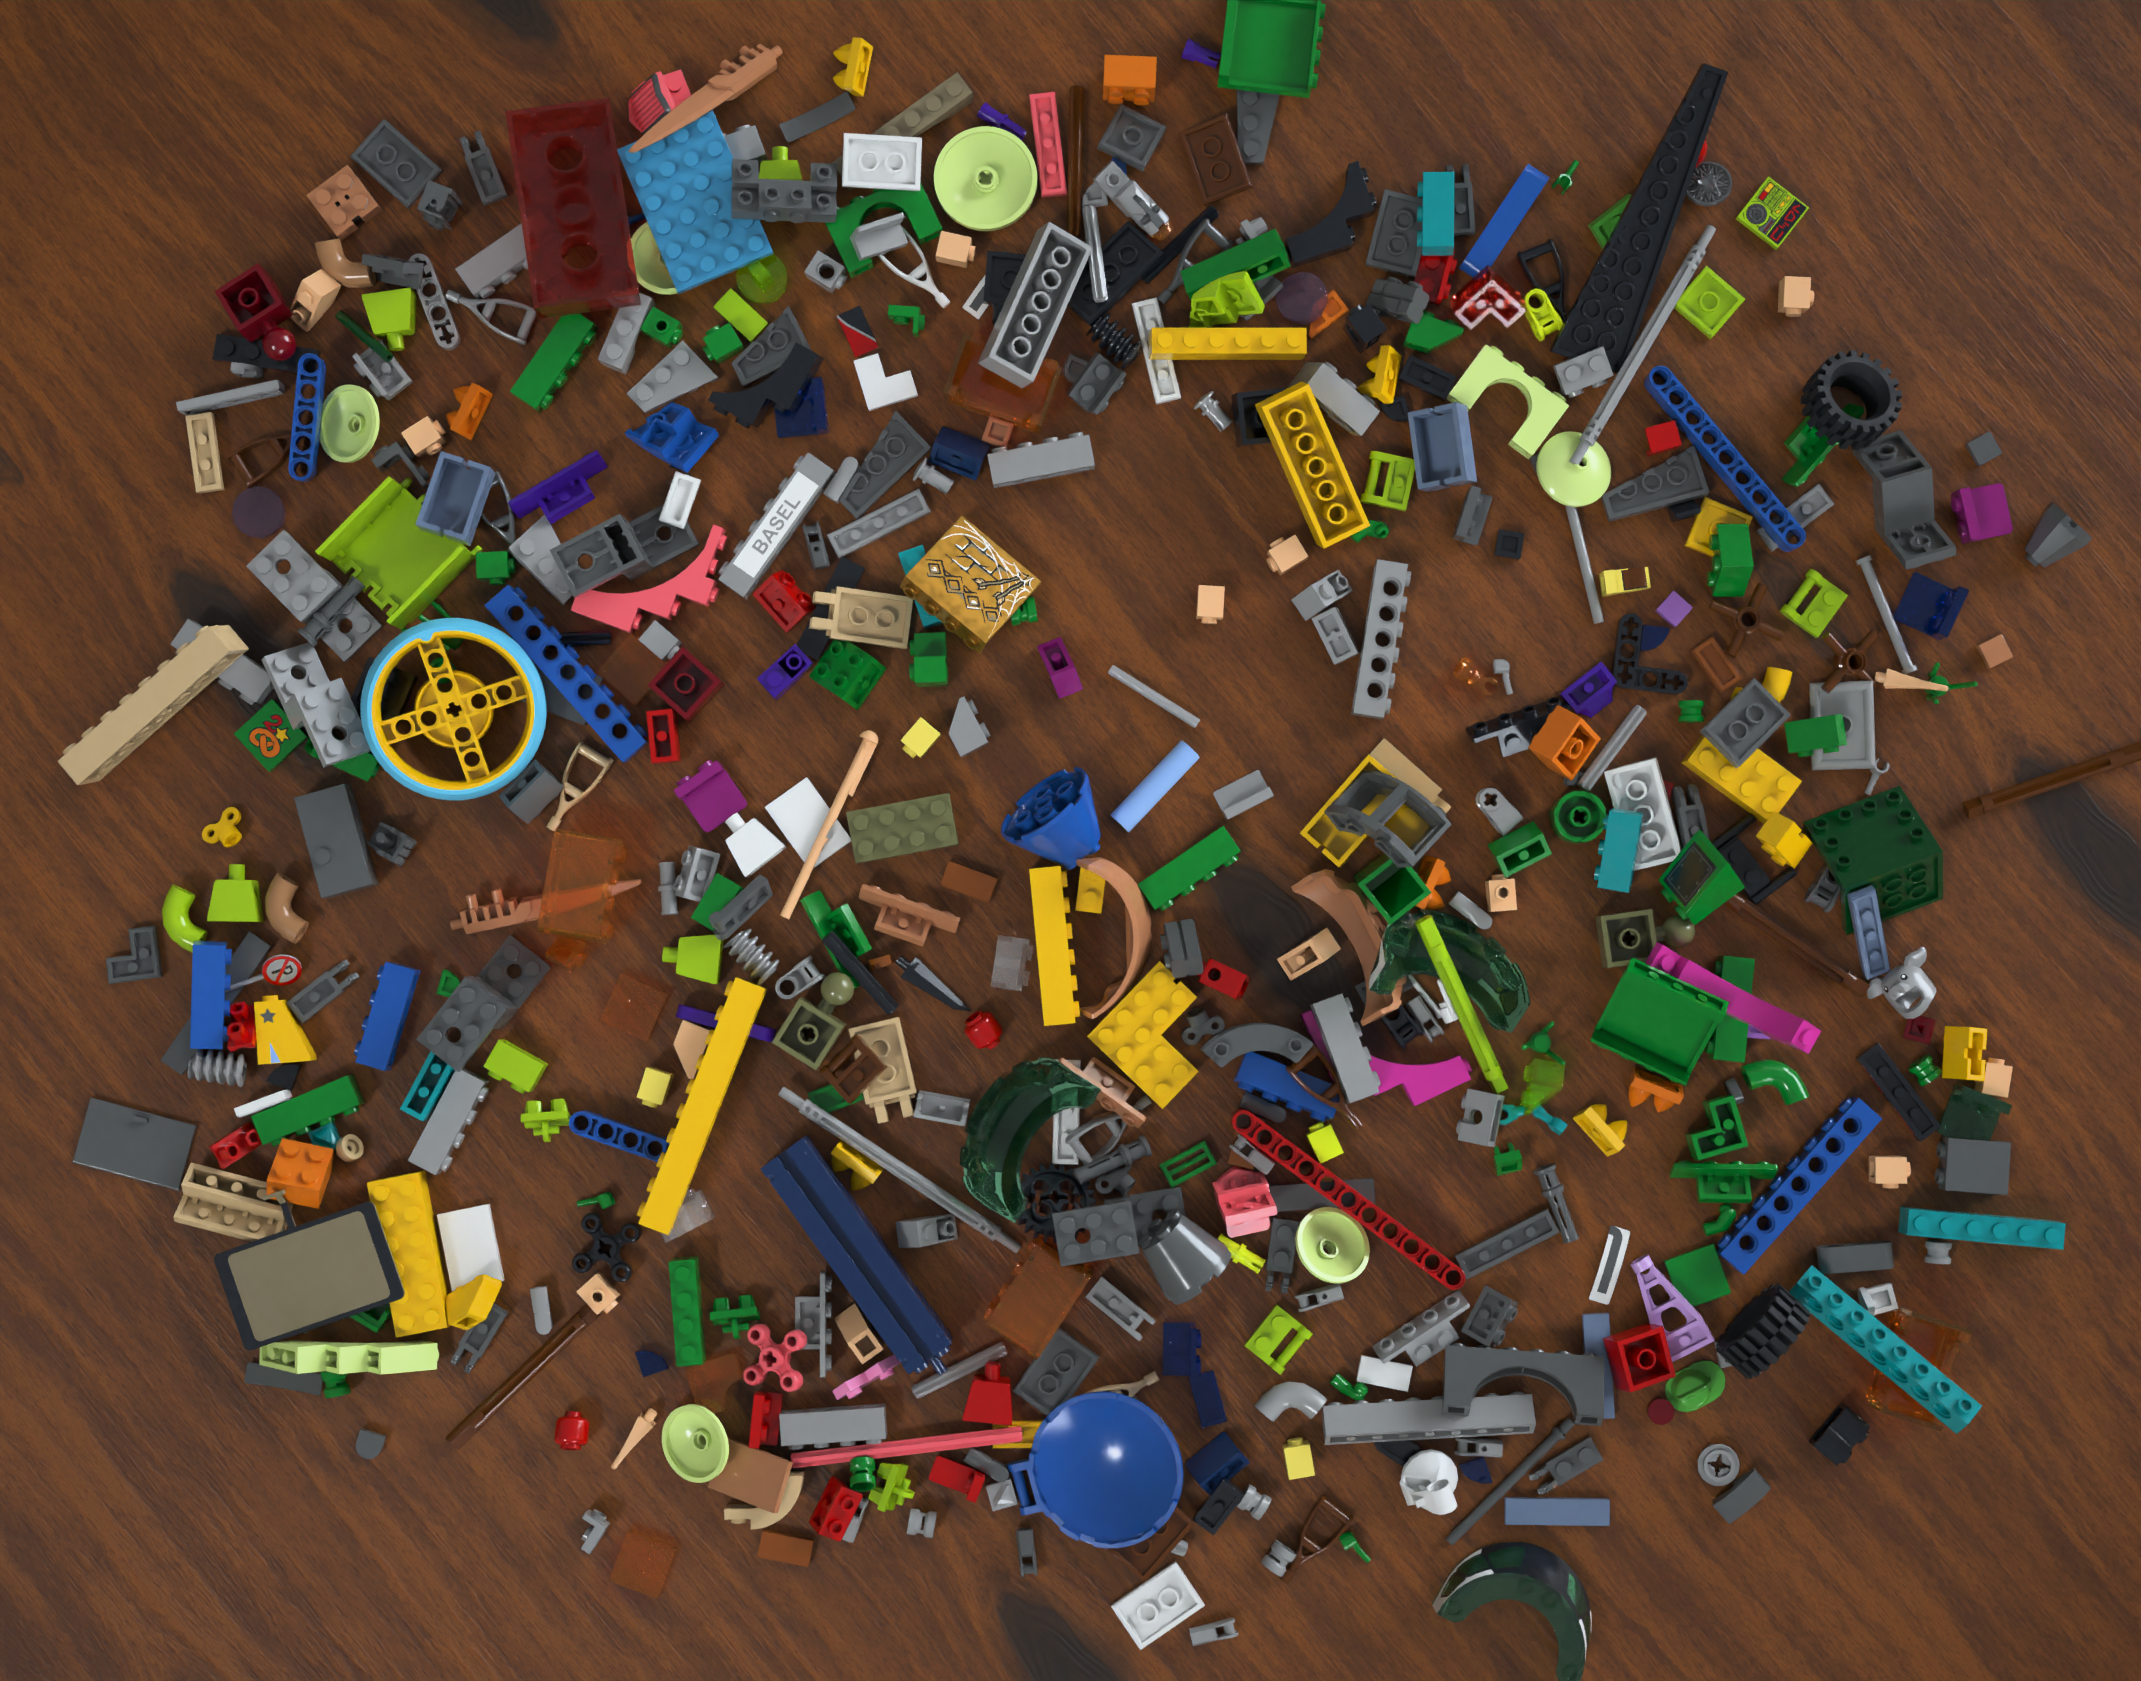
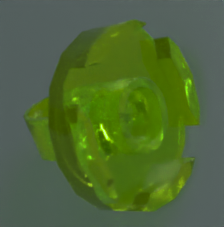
M773 254L738 269L736 280L742 295L750 302L770 304L778 300L786 291L788 275L782 261Z

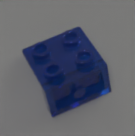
M822 377L811 378L812 383L810 386H807L808 390L795 413L788 409L786 413H783L774 408L778 438L829 434L825 386Z
M1915 572L1908 582L1893 618L1934 639L1941 640L1947 638L1969 590L1961 586L1951 589Z
M1163 1322V1375L1189 1376L1190 1382H1196V1375H1201L1200 1355H1196V1348H1201L1200 1329H1196L1194 1322Z

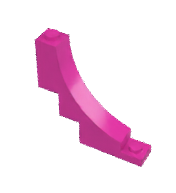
M1657 942L1645 962L1654 968L1729 1002L1726 1011L1727 1015L1754 1027L1769 1038L1809 1054L1821 1033V1030L1806 1020L1734 986L1691 960L1678 955L1663 944Z
M1308 1010L1301 1013L1300 1016L1314 1045L1319 1048L1332 1065L1312 1011ZM1460 1055L1425 1064L1393 1063L1371 1056L1372 1061L1368 1062L1371 1071H1376L1381 1086H1378L1379 1093L1374 1094V1096L1402 1083L1413 1106L1471 1080L1469 1073L1472 1072V1069L1467 1059H1461ZM1326 1068V1070H1327V1072H1328V1074H1329V1077H1330L1332 1083H1334L1331 1074L1329 1073L1328 1069Z

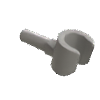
M1495 659L1493 661L1494 674L1502 673L1507 695L1512 694L1513 690L1509 679L1510 665L1504 659Z
M1879 759L1876 760V768L1870 769L1872 775L1864 792L1865 794L1871 795L1879 776L1888 771V762L1884 764L1882 770H1879L1877 768Z

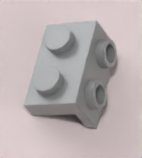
M381 340L378 341V342H380L386 349H388L387 346L384 344L383 341H381ZM368 348L361 355L355 353L352 356L357 362L354 364V367L362 377L367 375L371 380L372 384L369 387L378 398L383 396L390 401L413 383L394 356L391 361L386 362L371 348Z
M1603 346L1553 365L1561 387L1559 393L1561 395L1568 394L1569 398L1582 394L1584 392L1582 388L1592 385L1593 388L1608 383L1607 378L1614 376Z
M689 845L682 856L681 864L683 867L681 874L675 880V895L700 902L714 879L720 854Z

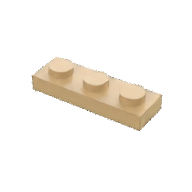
M208 412L185 416L196 493L201 494L224 490L214 414Z

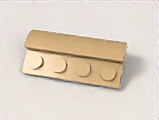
M190 1163L181 1184L183 1196L174 1215L175 1222L250 1242L281 1232L283 1229L286 1230L288 1225L278 1200L268 1199L263 1201L262 1197L267 1196V1182ZM288 1203L292 1212L293 1203Z

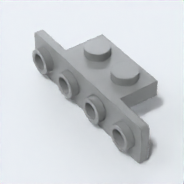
M821 1270L820 1296H795V1330L799 1329L807 1336V1344L803 1349H820V1377H826L827 1371L832 1370V1355H827V1344H832V1329H827V1318H832V1302H827V1292H832V1276H827V1270Z
M1457 1290L1410 1322L1404 1324L1386 1338H1383L1373 1346V1349L1384 1364L1406 1350L1417 1367L1443 1350L1446 1345H1450L1459 1339L1449 1321L1467 1310L1470 1305L1462 1293Z

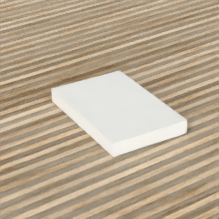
M844 133L842 187L920 191L922 138Z
M807 777L765 807L804 863L830 810ZM836 819L826 835V838H829V840L825 843L814 868L851 842L850 836L838 819Z
M490 1203L437 1214L452 1291L482 1274L501 1281L505 1280Z
M1173 1561L1144 1583L1111 1604V1608L1140 1650L1205 1606V1603L1176 1561Z

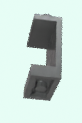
M1941 1136V1142H1938L1936 1148L1937 1157L1940 1158L1939 1168L1935 1171V1182L1938 1184V1188L1947 1191L2008 1195L2011 1143L1997 1140L1985 1141Z

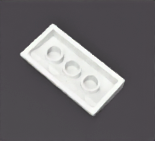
M1657 757L1604 771L1613 807L1615 809L1643 813L1634 871L1674 861L1682 851Z

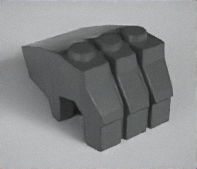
M383 822L379 823L376 831L367 842L377 854L401 867L406 860L404 857H408L411 852L409 849H413L417 843L415 839L406 833Z

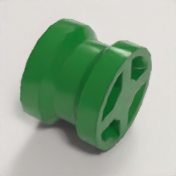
M1678 701V707L1681 709L1678 722H1704V716L1702 715L1704 701Z
M1930 1054L1920 1057L1908 1067L1909 1072L1917 1076V1082L1920 1086L1930 1083L1942 1073L1940 1067L1932 1063L1933 1058Z

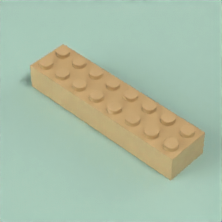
M207 625L201 628L195 634L197 638L191 643L187 642L176 651L178 655L160 664L157 667L158 673L153 677L149 676L138 684L139 689L134 694L129 693L119 701L121 705L115 711L110 710L100 718L102 722L97 727L93 726L87 729L81 735L83 739L79 743L71 744L62 752L64 756L58 760V763L77 785L98 782L249 650L230 625Z

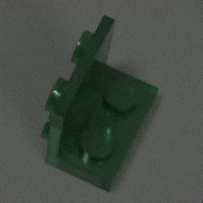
M1954 1084L1939 1123L1941 1127L1936 1132L1950 1138L1990 1141L2000 1114L2009 1115L2012 1105L1966 1086Z

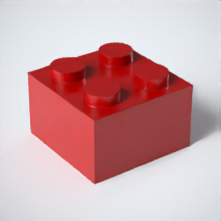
M1646 1323L1603 1338L1616 1389L1631 1393L1676 1377L1663 1326Z

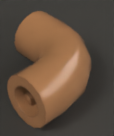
M341 239L315 243L317 257L322 269L339 284L348 288H367L377 285V272H373L371 266L362 265V262L349 261L344 255Z
M276 873L265 897L266 915L271 926L282 937L296 944L303 937L309 926V922L295 914L292 909L291 902L300 885L291 878Z

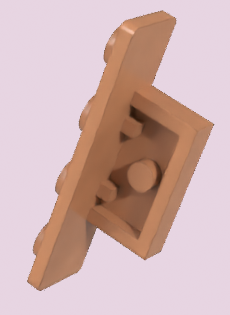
M862 884L860 888L859 900L881 907L874 930L922 947L931 925L953 933L957 931L960 918L949 911H939L931 908L926 903L910 901L903 895L882 891L875 885Z
M1094 1056L1083 1072L1064 1058H1060L1058 1062L1064 1065H1061V1067L1070 1079L1081 1081L1086 1079L1095 1085L1077 1084L1082 1093L1095 1097L1100 1101L1103 1108L1116 1112L1121 1116L1123 1122L1129 1126L1139 1128L1145 1122L1147 1117L1126 1103V1100L1136 1086ZM1055 1065L1054 1069L1058 1071V1075L1061 1078L1065 1079V1076L1061 1069L1058 1067V1065Z

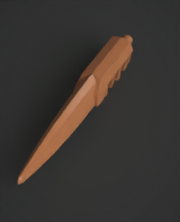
M759 44L756 46V51L753 48L749 49L747 46H743L739 51L741 56L739 57L740 63L738 65L734 62L730 63L728 60H723L720 64L722 69L719 71L720 75L712 77L708 80V84L658 121L628 152H638L691 124L725 101L737 98L777 69L776 58L783 54L782 49L776 45L769 50V48Z
M641 879L596 884L524 897L519 905L516 897L504 900L501 888L491 890L494 903L488 902L480 906L478 905L476 894L466 895L468 908H462L460 911L461 918L450 920V926L452 930L464 928L466 934L469 935L530 922L607 899L641 884Z

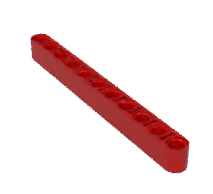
M1240 1108L1232 1113L1230 1123L1239 1134L1426 1273L1451 1290L1459 1289L1464 1285L1465 1274L1461 1268L1246 1109ZM1241 1114L1248 1115L1250 1119L1249 1124L1244 1128L1237 1127L1236 1119ZM1261 1130H1268L1270 1132V1139L1266 1143H1259L1257 1140V1134ZM1284 1145L1290 1146V1156L1286 1159L1279 1158V1148ZM1304 1161H1310L1312 1164V1170L1308 1174H1301L1299 1172V1166ZM1326 1176L1331 1177L1333 1180L1332 1187L1327 1190L1321 1189V1179ZM1346 1192H1351L1354 1196V1200L1350 1205H1343L1341 1203V1197ZM1366 1208H1373L1375 1212L1374 1217L1369 1221L1363 1220L1362 1212ZM1393 1223L1395 1225L1394 1234L1384 1236V1226ZM1408 1239H1415V1249L1411 1252H1406L1404 1250V1243ZM1431 1254L1436 1255V1264L1433 1267H1426V1257ZM1451 1270H1456L1458 1273L1457 1280L1448 1283L1446 1281V1274Z

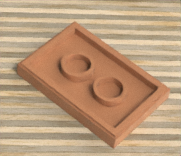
M727 1437L729 1444L727 1463L723 1471L716 1478L710 1480L708 1488L771 1513H778L793 1462L761 1449L748 1448V1444Z

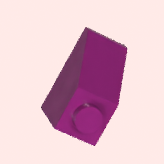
M1061 637L1037 646L1059 699L1083 689L1075 666Z

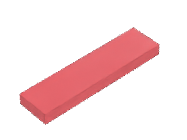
M1055 92L1030 94L1029 99L1041 198L1067 195Z

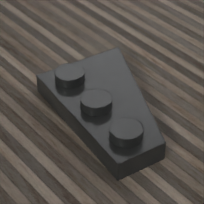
M789 306L731 363L744 388L775 373L785 362L796 342L811 350Z

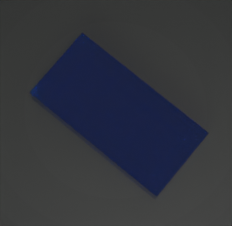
M1214 1370L1188 1376L1202 1428L1227 1422Z

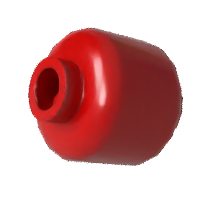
M979 1010L966 1019L964 1033L977 1049L987 1047L990 1050L1000 1043L999 1037L1002 1034L1003 1028L991 1012Z
M567 1411L565 1412V1417H559L556 1420L554 1442L560 1445L561 1450L577 1451L581 1450V1446L587 1444L589 1421L581 1417V1412Z

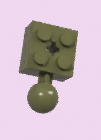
M1652 909L1595 916L1602 968L1627 966L1631 957L1645 963L1657 942L1665 941L1671 947L1682 948L1690 944L1695 936L1693 923L1689 918L1683 920L1680 915L1670 916L1664 921L1662 926L1655 927ZM1625 932L1627 935L1632 936V940L1628 941V946L1626 942L1622 941Z
M840 972L827 975L821 984L823 998L818 1005L804 996L799 998L772 1043L814 1070H817L846 1026L845 1022L831 1013L836 1006L843 1005L852 998L854 985L850 977ZM811 1027L814 1029L815 1037L812 1036L807 1039L805 1037L807 1033L804 1031V1028L809 1029Z

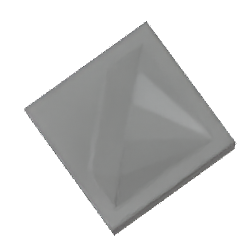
M1008 1478L1005 1482L986 1484L992 1511L1018 1505L1011 1478Z

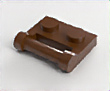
M855 1034L850 1039L851 1042L828 1065H824L819 1070L822 1076L848 1104H852L887 1068L858 1034ZM859 1050L862 1054L837 1077L835 1072Z

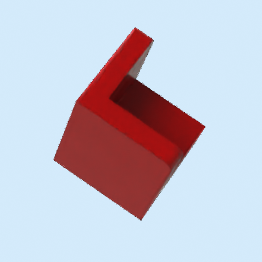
M1675 420L1645 429L1649 450L1646 452L1647 457L1678 449L1682 445Z

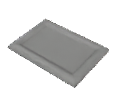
M1873 680L1839 682L1829 694L1821 688L1825 682L1809 683L1810 718L1843 714L1847 745L1839 746V752L1823 754V749L1813 750L1814 755L1811 756L1812 770L1875 769Z

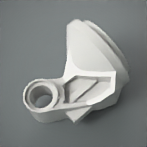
M1432 1449L1419 1451L1410 1457L1403 1466L1399 1482L1407 1505H1416L1417 1508L1422 1507L1438 1515L1448 1514L1457 1508L1453 1492L1456 1489L1458 1473L1451 1458L1441 1451Z

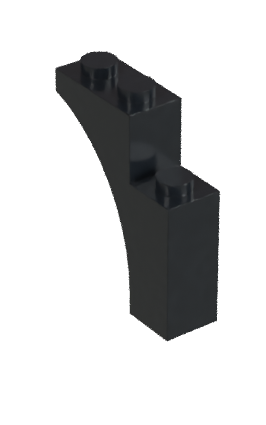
M1359 161L1348 164L1343 194L1331 213L1313 228L1286 238L1284 245L1292 268L1351 250L1352 241H1355V234L1352 226H1347V224L1373 215L1374 207L1377 206L1373 192H1368L1366 185L1369 182L1365 168L1360 167Z
M796 342L785 362L768 379L757 386L739 392L720 393L713 391L708 401L715 404L713 408L715 411L725 416L728 413L737 417L735 422L748 429L750 425L759 428L771 404L772 407L783 413H786L787 409L794 413L796 412L824 357Z

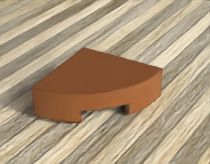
M891 954L869 960L866 963L868 970L873 971L892 965L893 960Z

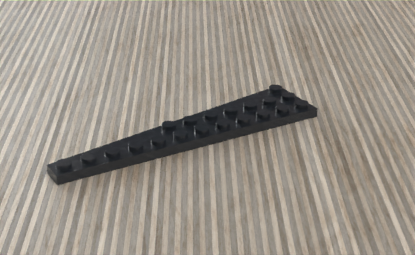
M1705 63L1700 65L1549 350L1550 352L1573 358L1603 346L1612 372L1616 374L1619 372L1632 350L1728 71Z

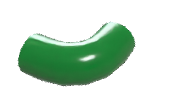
M1765 1059L1741 1066L1743 1079L1750 1090L1765 1085L1774 1086L1780 1092L1785 1106L1809 1097L1805 1084L1798 1073L1783 1062Z

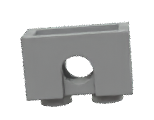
M1467 1089V1093L1463 1095L1461 1107L1465 1109L1464 1118L1459 1119L1456 1127V1132L1459 1134L1458 1140L1495 1147L1505 1096ZM1479 1110L1482 1113V1121L1476 1124L1474 1114Z

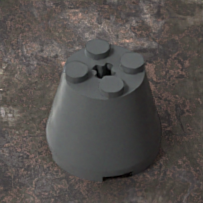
M1177 1209L1170 1212L1162 1221L1159 1218L1154 1220L1147 1227L1150 1232L1138 1242L1164 1296L1175 1305L1187 1302L1202 1292L1201 1287L1206 1285L1213 1275L1218 1278L1231 1259V1252L1223 1242L1182 1215Z

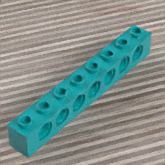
M1812 1265L1789 1291L1812 1315L1954 1433L1957 1434L1965 1428L1981 1409V1404Z

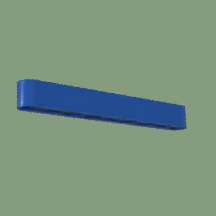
M1665 366L1654 367L1644 380L1645 388L1671 420H1675L1677 427L1695 446L1697 451L1760 526L1765 529L1766 533L1778 547L1785 552H1792L1799 548L1806 539V533L1800 524L1674 374ZM1652 376H1661L1664 384L1657 385L1654 383ZM1669 395H1677L1680 399V404H1672L1669 400ZM1687 414L1695 416L1697 419L1696 425L1687 422ZM1709 434L1712 436L1713 444H1706L1703 441L1702 435ZM1719 454H1726L1730 459V464H1723L1719 459ZM1737 473L1743 474L1746 477V484L1737 482ZM1753 493H1758L1762 496L1763 504L1754 502ZM1770 513H1775L1779 516V524H1774L1770 521ZM1787 533L1795 535L1796 544H1790L1787 541Z

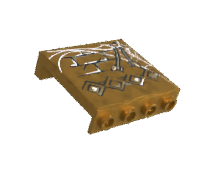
M961 516L908 572L900 588L903 589L906 596L915 599L921 604L929 615L939 619L948 631L957 634L963 639L966 646L970 649H975L980 654L985 645L1029 597H1032L1041 581L965 517Z

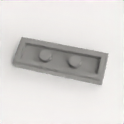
M1818 484L1786 509L1800 526L1804 528L1832 507L1834 502L1821 485ZM1777 515L1770 521L1774 524H1779L1780 518ZM1761 527L1756 531L1771 552L1778 548V545L1770 538L1764 528ZM1787 533V534H1786V539L1788 540V539L1791 538L1794 534H1792V533Z

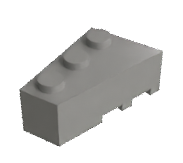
M1306 362L1288 387L1299 382L1309 384L1318 406L1327 413V417L1350 434L1362 436L1380 412L1374 407L1376 404L1374 400L1365 394L1360 395L1355 390L1357 388L1356 385L1347 378L1342 379L1336 374L1338 370L1328 362Z

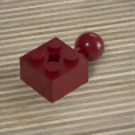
M258 263L214 291L238 332L250 343L265 334L262 346L269 358L276 361H285L293 356L297 346L294 335L289 330L280 328L277 325L294 314L271 276Z

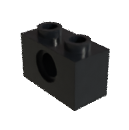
M1360 304L1349 311V316L1346 317V323L1343 327L1360 354L1380 341L1387 330L1370 304L1364 307Z

